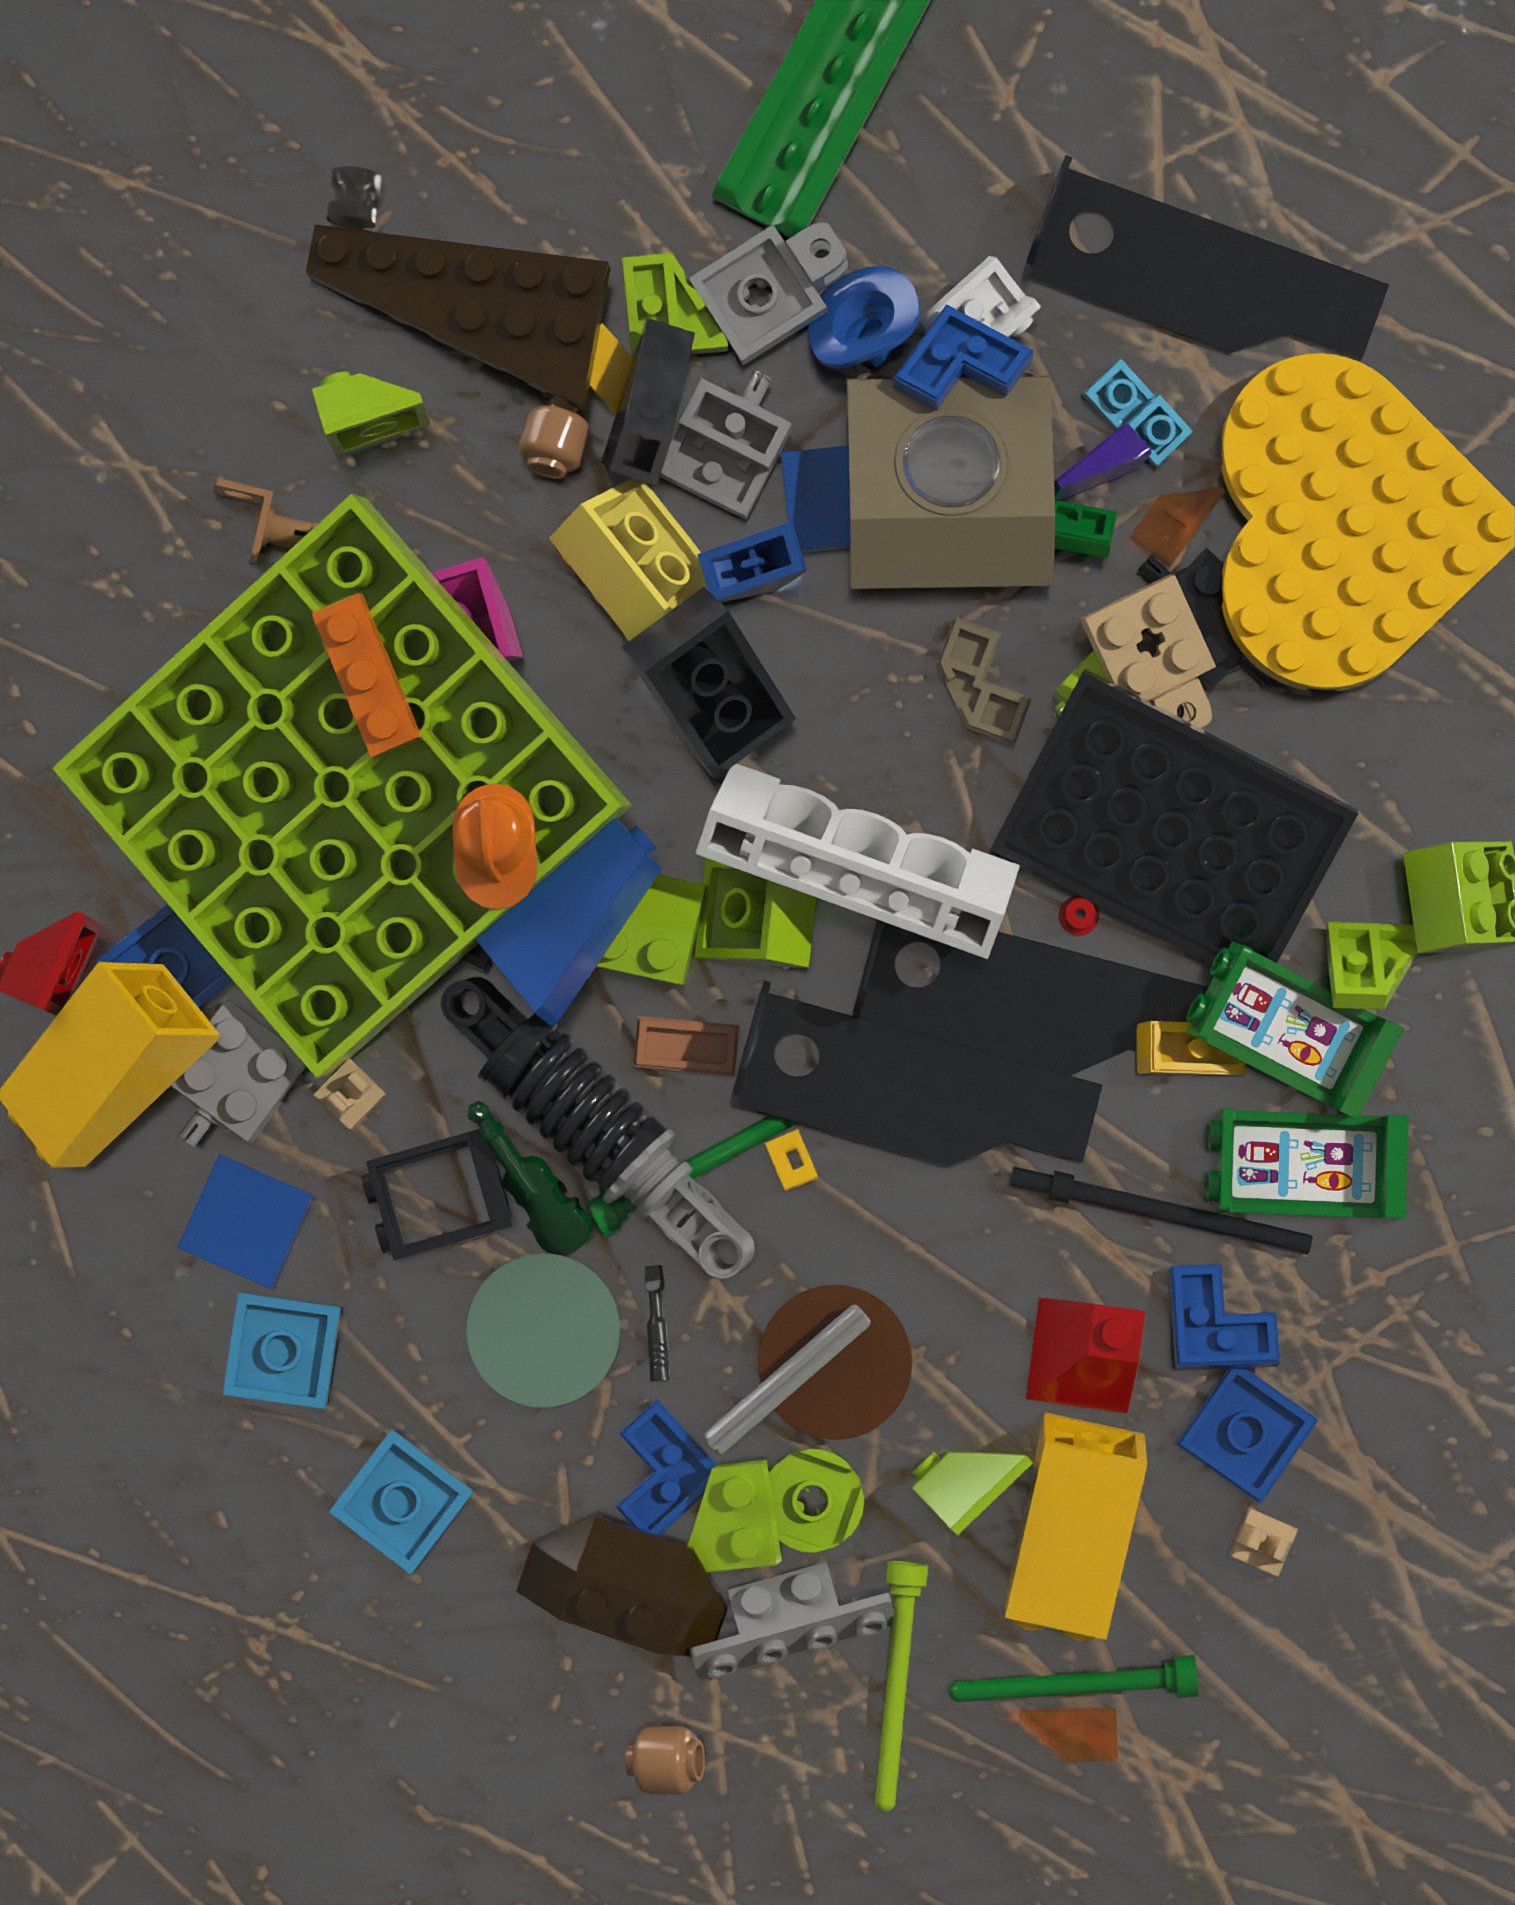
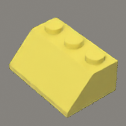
M632 478L581 503L549 537V540L561 553L565 562L576 572L593 594L595 600L602 605L628 641L632 640L702 587L707 589L697 555L701 551L644 481Z

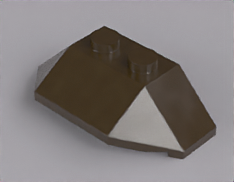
M597 1514L565 1527L547 1537L544 1536L533 1541L516 1590L517 1593L561 1621L657 1654L691 1657L690 1649L692 1647L717 1641L728 1609L693 1547Z

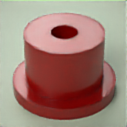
M1078 895L1066 899L1059 909L1058 918L1060 925L1071 935H1086L1094 930L1098 924V907L1096 904ZM1076 911H1082L1084 918H1078Z

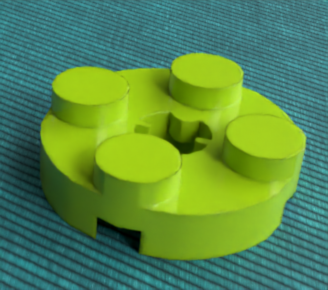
M809 1448L788 1454L770 1470L769 1478L778 1538L783 1544L801 1552L817 1553L836 1547L856 1530L863 1514L864 1495L859 1477L843 1458L827 1450ZM809 1485L821 1487V1497L828 1500L824 1511L820 1512L816 1508L817 1515L814 1516L805 1514L803 1512L804 1504L797 1500L798 1494L803 1488L809 1492Z

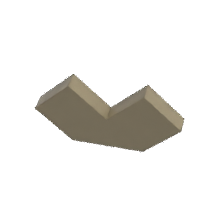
M954 616L937 662L939 673L966 730L1014 747L1032 698L985 681L1002 633Z

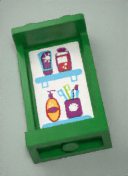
M1232 941L1229 948H1223L1214 959L1210 969V975L1214 978L1205 995L1199 994L1191 1004L1186 1018L1190 1022L1186 1033L1317 1101L1358 1120L1404 1028L1365 1009L1333 1008L1331 991L1254 952L1253 949Z
M1222 1108L1218 1110V1119H1210L1208 1148L1209 1150H1217L1216 1170H1208L1207 1201H1215V1212L1386 1220L1405 1219L1409 1115H1360L1357 1120L1348 1115L1244 1111Z

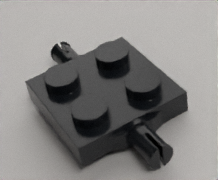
M1205 548L1188 567L1175 573L1216 665L1215 668L1196 678H1199L1200 682L1211 691L1227 673L1243 665L1265 685L1271 677L1249 661L1234 641L1227 627L1222 610V570L1224 563L1210 550ZM1152 554L1138 568V571L1152 583L1172 574ZM1147 628L1144 629L1157 643H1160L1158 634H1150Z

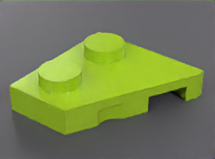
M673 253L622 257L633 358L646 317L694 332L690 355L728 351V339L723 331H720L707 311L706 305L696 289L691 286L684 270Z
M767 1459L718 1464L711 1469L688 1546L695 1549L707 1572L774 1566L782 1561Z

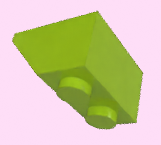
M705 858L703 884L707 885L698 924L695 958L768 967L809 968L817 897Z
M658 874L597 964V967L680 985L686 984L707 885Z

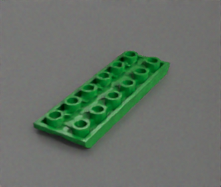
M815 0L718 179L712 193V198L767 227L774 225L779 233L789 238L809 227L931 0Z

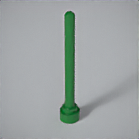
M767 1116L686 1159L685 1161L693 1168L689 1176L694 1179L796 1123ZM601 1194L585 1202L604 1238L623 1229L621 1223L629 1220L627 1214L636 1210V1206H633L630 1200L624 1196L610 1204L603 1200L604 1196Z
M1195 1655L1174 1656V1662H1164V1668L957 1681L949 1687V1696L955 1702H971L1165 1688L1166 1694L1176 1693L1177 1698L1198 1697Z

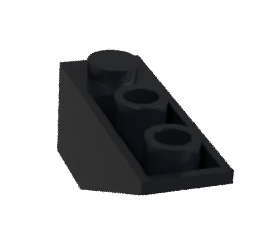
M646 317L601 463L609 471L650 484H658L673 437L693 345L694 332Z

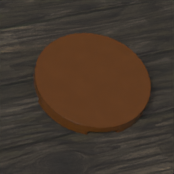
M827 1285L812 1288L798 1294L776 1312L767 1325L761 1340L758 1368L762 1383L851 1305L859 1306L870 1319V1326L774 1409L792 1427L814 1437L840 1440L870 1432L885 1422L895 1412L909 1386L912 1372V1353L909 1339L902 1323L895 1313L879 1298L858 1288L843 1285Z

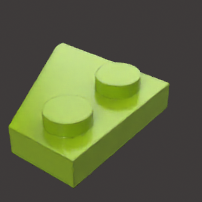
M1327 922L1325 940L1333 1008L1385 1010L1418 954L1414 925Z

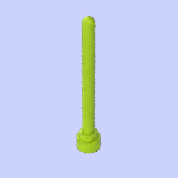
M887 1561L886 1583H890V1593L895 1594L893 1607L895 1615L892 1618L875 1805L882 1812L891 1811L896 1803L915 1596H921V1587L927 1586L929 1565L916 1562Z

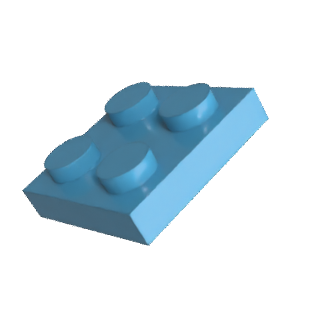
M238 1293L223 1395L327 1409L342 1307Z
M391 1429L329 1513L411 1575L474 1493V1490L397 1431Z

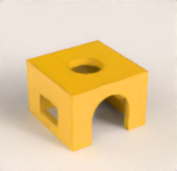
M798 1129L765 1143V1148L784 1192L817 1179L818 1175ZM797 1149L804 1166L793 1170L786 1153Z

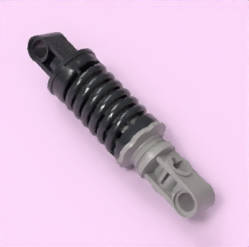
M470 977L454 982L445 989L441 997L443 1015L488 1058L477 1077L483 1083L487 1082L502 1098L511 1100V1106L515 1111L525 1112V1119L530 1125H540V1135L545 1139H554L553 1147L557 1152H568L567 1160L572 1166L579 1167L584 1165L583 1177L587 1181H596L599 1184V1192L604 1196L603 1200L607 1204L623 1196L629 1199L630 1203L636 1206L637 1210L635 1213L642 1220L650 1216L672 1242L684 1249L709 1275L715 1278L724 1279L732 1277L751 1262L755 1252V1245L751 1235L723 1209L718 1200L708 1190L689 1176L693 1168L686 1161L679 1163L678 1159L672 1156V1153L668 1150L675 1138V1133L671 1129H666L654 1116H648L638 1123L637 1120L644 1113V1106L640 1102H633L625 1110L623 1106L630 1100L631 1096L624 1088L618 1089L612 1096L609 1095L616 1086V1079L612 1075H605L596 1082L595 1079L602 1073V1065L597 1061H592L583 1069L581 1066L589 1056L584 1048H577L568 1055L566 1051L574 1043L573 1037L570 1034L561 1035L556 1030L558 1027L557 1023L550 1026L536 1013L526 1018L485 978ZM465 988L472 990L478 996L479 1009L475 1015L467 1013L461 1005V994ZM695 1209V1213L685 1223V1218ZM719 1239L728 1240L736 1247L738 1258L735 1264H727L718 1257L716 1245Z

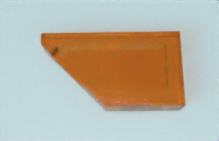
M1218 486L1207 490L1160 495L1132 532L1129 539L1170 568L1226 490Z
M1115 1707L1019 1709V1717L1065 1762L1118 1761Z

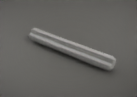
M855 1304L848 1307L708 1429L703 1436L708 1445L719 1455L725 1453L865 1331L871 1323L868 1316Z

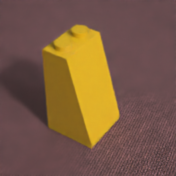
M98 962L0 1088V1101L8 1110L10 1120L21 1128L36 1146V1153L41 1160L52 1168L86 1167L210 1049L221 1035L164 964Z
M1044 1412L1005 1598V1618L1012 1619L1015 1625L1028 1630H1041L1045 1626L1063 1630L1066 1636L1079 1641H1092L1094 1637L1107 1640L1148 1465L1144 1433Z

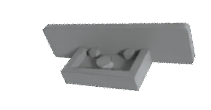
M827 1562L727 1589L739 1634L692 1647L690 1654L699 1679L708 1677L721 1679L732 1675L737 1669L754 1664H775L793 1653L808 1649L813 1651L824 1650L833 1646L837 1641L857 1635L863 1637L877 1635L883 1632L886 1627L892 1626V1618L895 1613L889 1593L839 1606Z

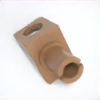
M216 478L213 493L261 505L248 560L249 563L256 564L261 547L265 548L266 543L291 549L303 536L305 537L318 525V523L314 522L309 523L273 514L274 509L270 508L274 491L221 478Z

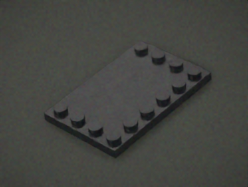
M1084 668L990 850L1211 965L1217 954L1223 948L1228 949L1232 941L1243 944L1253 949L1254 952L1277 963L1358 816L1359 810Z

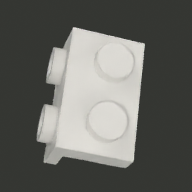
M989 256L922 315L917 325L925 334L947 304L1007 337L1014 338L1033 322L1031 316L1041 306L1035 298L1028 297L1022 292L996 257Z

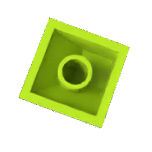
M347 371L334 373L321 380L322 386L312 389L325 435L335 456L431 425L420 393L361 373L352 376Z
M933 1451L911 1472L918 1480L910 1487L958 1536L1033 1462L1021 1453L947 1451L940 1458Z

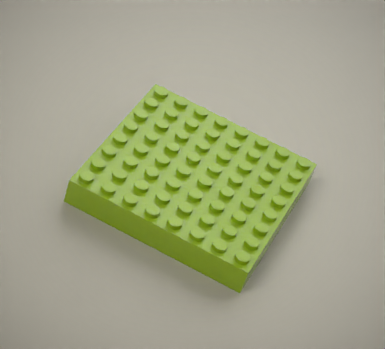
M350 494L52 768L316 1078L332 1075L478 944L476 939L514 907L511 906L500 910L482 907L470 900L459 886L455 871L453 822L455 811L467 794L477 787L492 783L507 785L521 793L531 806L535 821L537 873L536 881L530 892L613 819H618L633 806L368 499L355 494ZM357 593L364 595L422 736L418 740L376 758H371L311 614Z

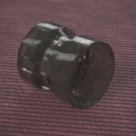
M335 167L332 170L331 186L335 190V199L328 203L326 220L337 226L351 229H372L376 227L378 212L372 202H374V197L380 193L382 176L375 171L360 167Z

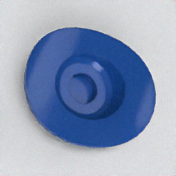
M871 266L853 271L841 277L821 294L820 297L827 306L828 312L809 323V341L816 358L827 367L845 368L864 361L871 363L876 368L884 366L890 360L895 348L912 334L919 322L921 308L918 294L911 281L904 274L893 268Z

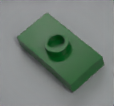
M1056 501L1054 548L1108 558L1117 512Z

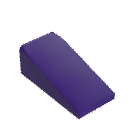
M1123 424L1054 481L1055 502L1138 469L1150 456L1151 449L1129 424L1126 426Z

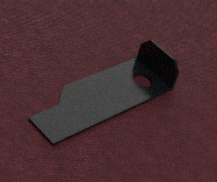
M1065 155L1032 242L1022 276L1229 354L1281 337L1294 335L1357 359H1363L1389 284L1070 169L1073 157ZM1094 211L1101 213L1109 219L1113 226V240L1101 252H1083L1071 241L1070 225L1078 215L1084 212Z
M877 919L852 1016L1071 1076L1128 1050L1137 1052V1025L1139 1023L1148 1021L1188 1022L1186 1018L1191 1004L1199 994L1205 995L1208 987L999 931L990 955L986 959ZM923 943L930 946L937 953L940 960V971L937 978L931 984L924 987H911L903 983L898 977L895 970V959L899 951L908 944Z
M764 980L739 1065L730 1105L945 1167H951L1006 1143H1012L1080 1163L1083 1162L1102 1084L769 993L771 982ZM803 1034L815 1042L820 1057L816 1068L812 1072L804 1076H791L784 1073L778 1067L774 1057V1050L778 1042L785 1036Z

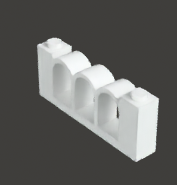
M735 764L729 769L709 810L695 854L988 959L1003 920L1020 865L973 848L969 853L958 844L935 835L925 833L906 834L897 824L876 813L859 809L839 810L834 803L814 791L794 785H779L781 779L740 764Z

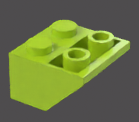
M1512 841L1451 842L1403 853L1417 953L1452 952L1515 943V855Z

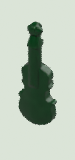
M480 1101L470 1104L467 1117L474 1123H478L481 1139L487 1143L505 1169L503 1185L515 1198V1202L522 1206L529 1215L530 1220L526 1226L533 1232L539 1246L547 1253L562 1256L569 1255L580 1249L591 1236L594 1225L591 1217L579 1205V1198H568L565 1196V1184L552 1175L544 1159L536 1156L521 1158L503 1132L504 1126L501 1122L494 1120L488 1106Z

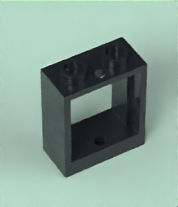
M479 1129L366 1161L369 1173L361 1175L362 1185L368 1204L378 1203L383 1222L375 1224V1231L383 1254L391 1252L394 1261L399 1262L516 1228L496 1156L487 1143L481 1139ZM470 1149L490 1221L406 1244L386 1172Z

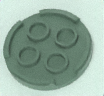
M540 1253L511 1260L495 1270L484 1281L471 1303L466 1335L472 1361L481 1377L493 1390L506 1399L524 1406L549 1408L574 1402L587 1395L600 1384L616 1358L621 1338V1325L615 1300L606 1284L596 1273L571 1258L556 1254Z

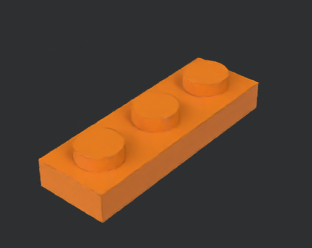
M361 593L354 594L311 613L370 757L376 758L422 738L364 595Z

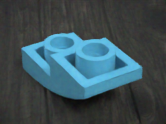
M1122 359L1115 360L1081 393L1089 404L1115 430L1123 424L1125 426L1129 424L1151 449V454L1147 460L1154 466H1158L1193 432L1162 396L1154 395Z

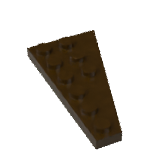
M314 225L306 273L310 279L361 304L366 303L406 326L409 324L429 334L431 338L499 371L503 370L544 393L547 391L583 412L586 410L611 270L608 261Z

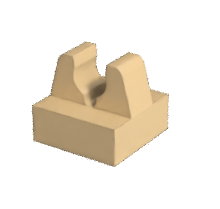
M349 1058L313 1095L352 1131L387 1094Z
M1248 1508L1229 1556L1279 1576L1298 1529Z

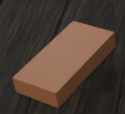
M638 1016L633 1068L735 1077L739 1025Z

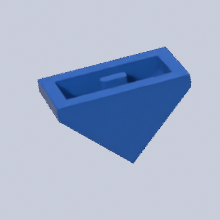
M792 522L697 554L707 589L719 602L778 591L807 571Z

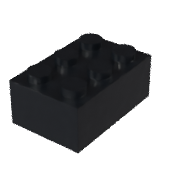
M702 587L621 647L691 755L714 779L718 778L796 720V717L730 612L705 587Z

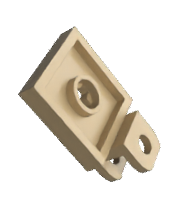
M1169 574L1080 618L1108 681L1176 716L1177 708L1180 705L1182 709L1180 718L1199 728L1211 722L1212 711L1210 703L1199 678L1195 677L1215 668L1216 665L1175 574ZM1146 628L1150 634H1158L1160 643L1156 645L1157 652L1153 656L1148 651L1139 652L1137 650L1136 644L1143 640L1141 631Z

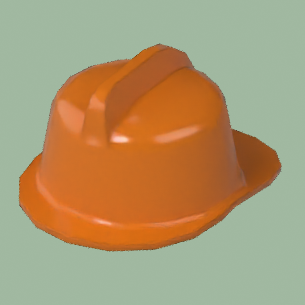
M493 783L477 787L462 799L455 811L453 822L455 871L459 886L470 900L482 907L500 910L515 906L528 896L536 881L535 821L531 806L524 796L513 788Z

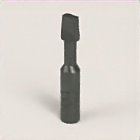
M662 1265L645 1266V1290L649 1292L650 1318L647 1322L650 1382L671 1380L668 1328L662 1309L661 1291L664 1290Z

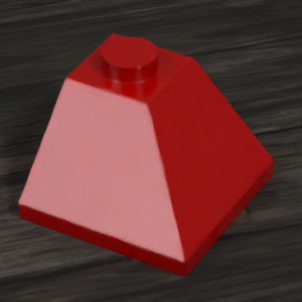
M76 911L18 942L14 952L6 951L0 961V992L57 1016L70 999L102 925L89 916Z
M1039 1297L1025 1399L1127 1414L1139 1364L1146 1311Z

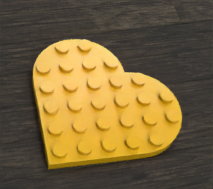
M1324 353L1298 355L1279 361L1261 371L1244 387L1226 417L1221 435L1222 474L1233 502L1249 522L1233 541L1223 565V615L1234 641L1243 654L1259 670L1282 684L1305 691L1309 688L1336 690L1337 692L1355 688L1373 680L1392 666L1515 547V507L1392 383L1380 373L1361 362L1339 355Z

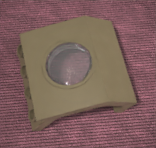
M1024 371L1006 397L962 374L937 411L893 388V378H887L883 374L865 373L854 379H846L850 493L849 571L851 589L1054 586L1055 493L1051 376H1038L1035 372Z

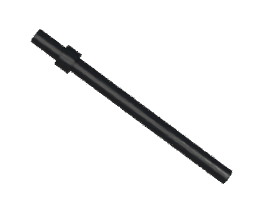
M1015 1166L1012 1168L1009 1186L1046 1194L1049 1201L1068 1205L1069 1200L1306 1255L1309 1254L1313 1235L1076 1181L1074 1180L1075 1175L1054 1170L1053 1175Z

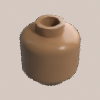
M551 399L548 400L547 405L533 407L526 414L518 451L520 456L527 461V469L533 473L549 478H563L566 472L576 470L582 463L589 436V426L587 421L576 413L577 408L569 405L567 401Z
M682 1726L644 1727L638 1733L634 1745H628L626 1748V1773L628 1776H634L638 1788L643 1793L683 1795L693 1787L695 1781H700L703 1777L705 1767L704 1747L701 1740L695 1739L688 1728Z

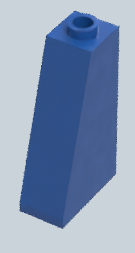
M617 818L613 819L535 887L528 896L517 903L476 939L530 1008L550 1026H553L561 1019L662 870L650 855L657 847L638 825L629 831Z

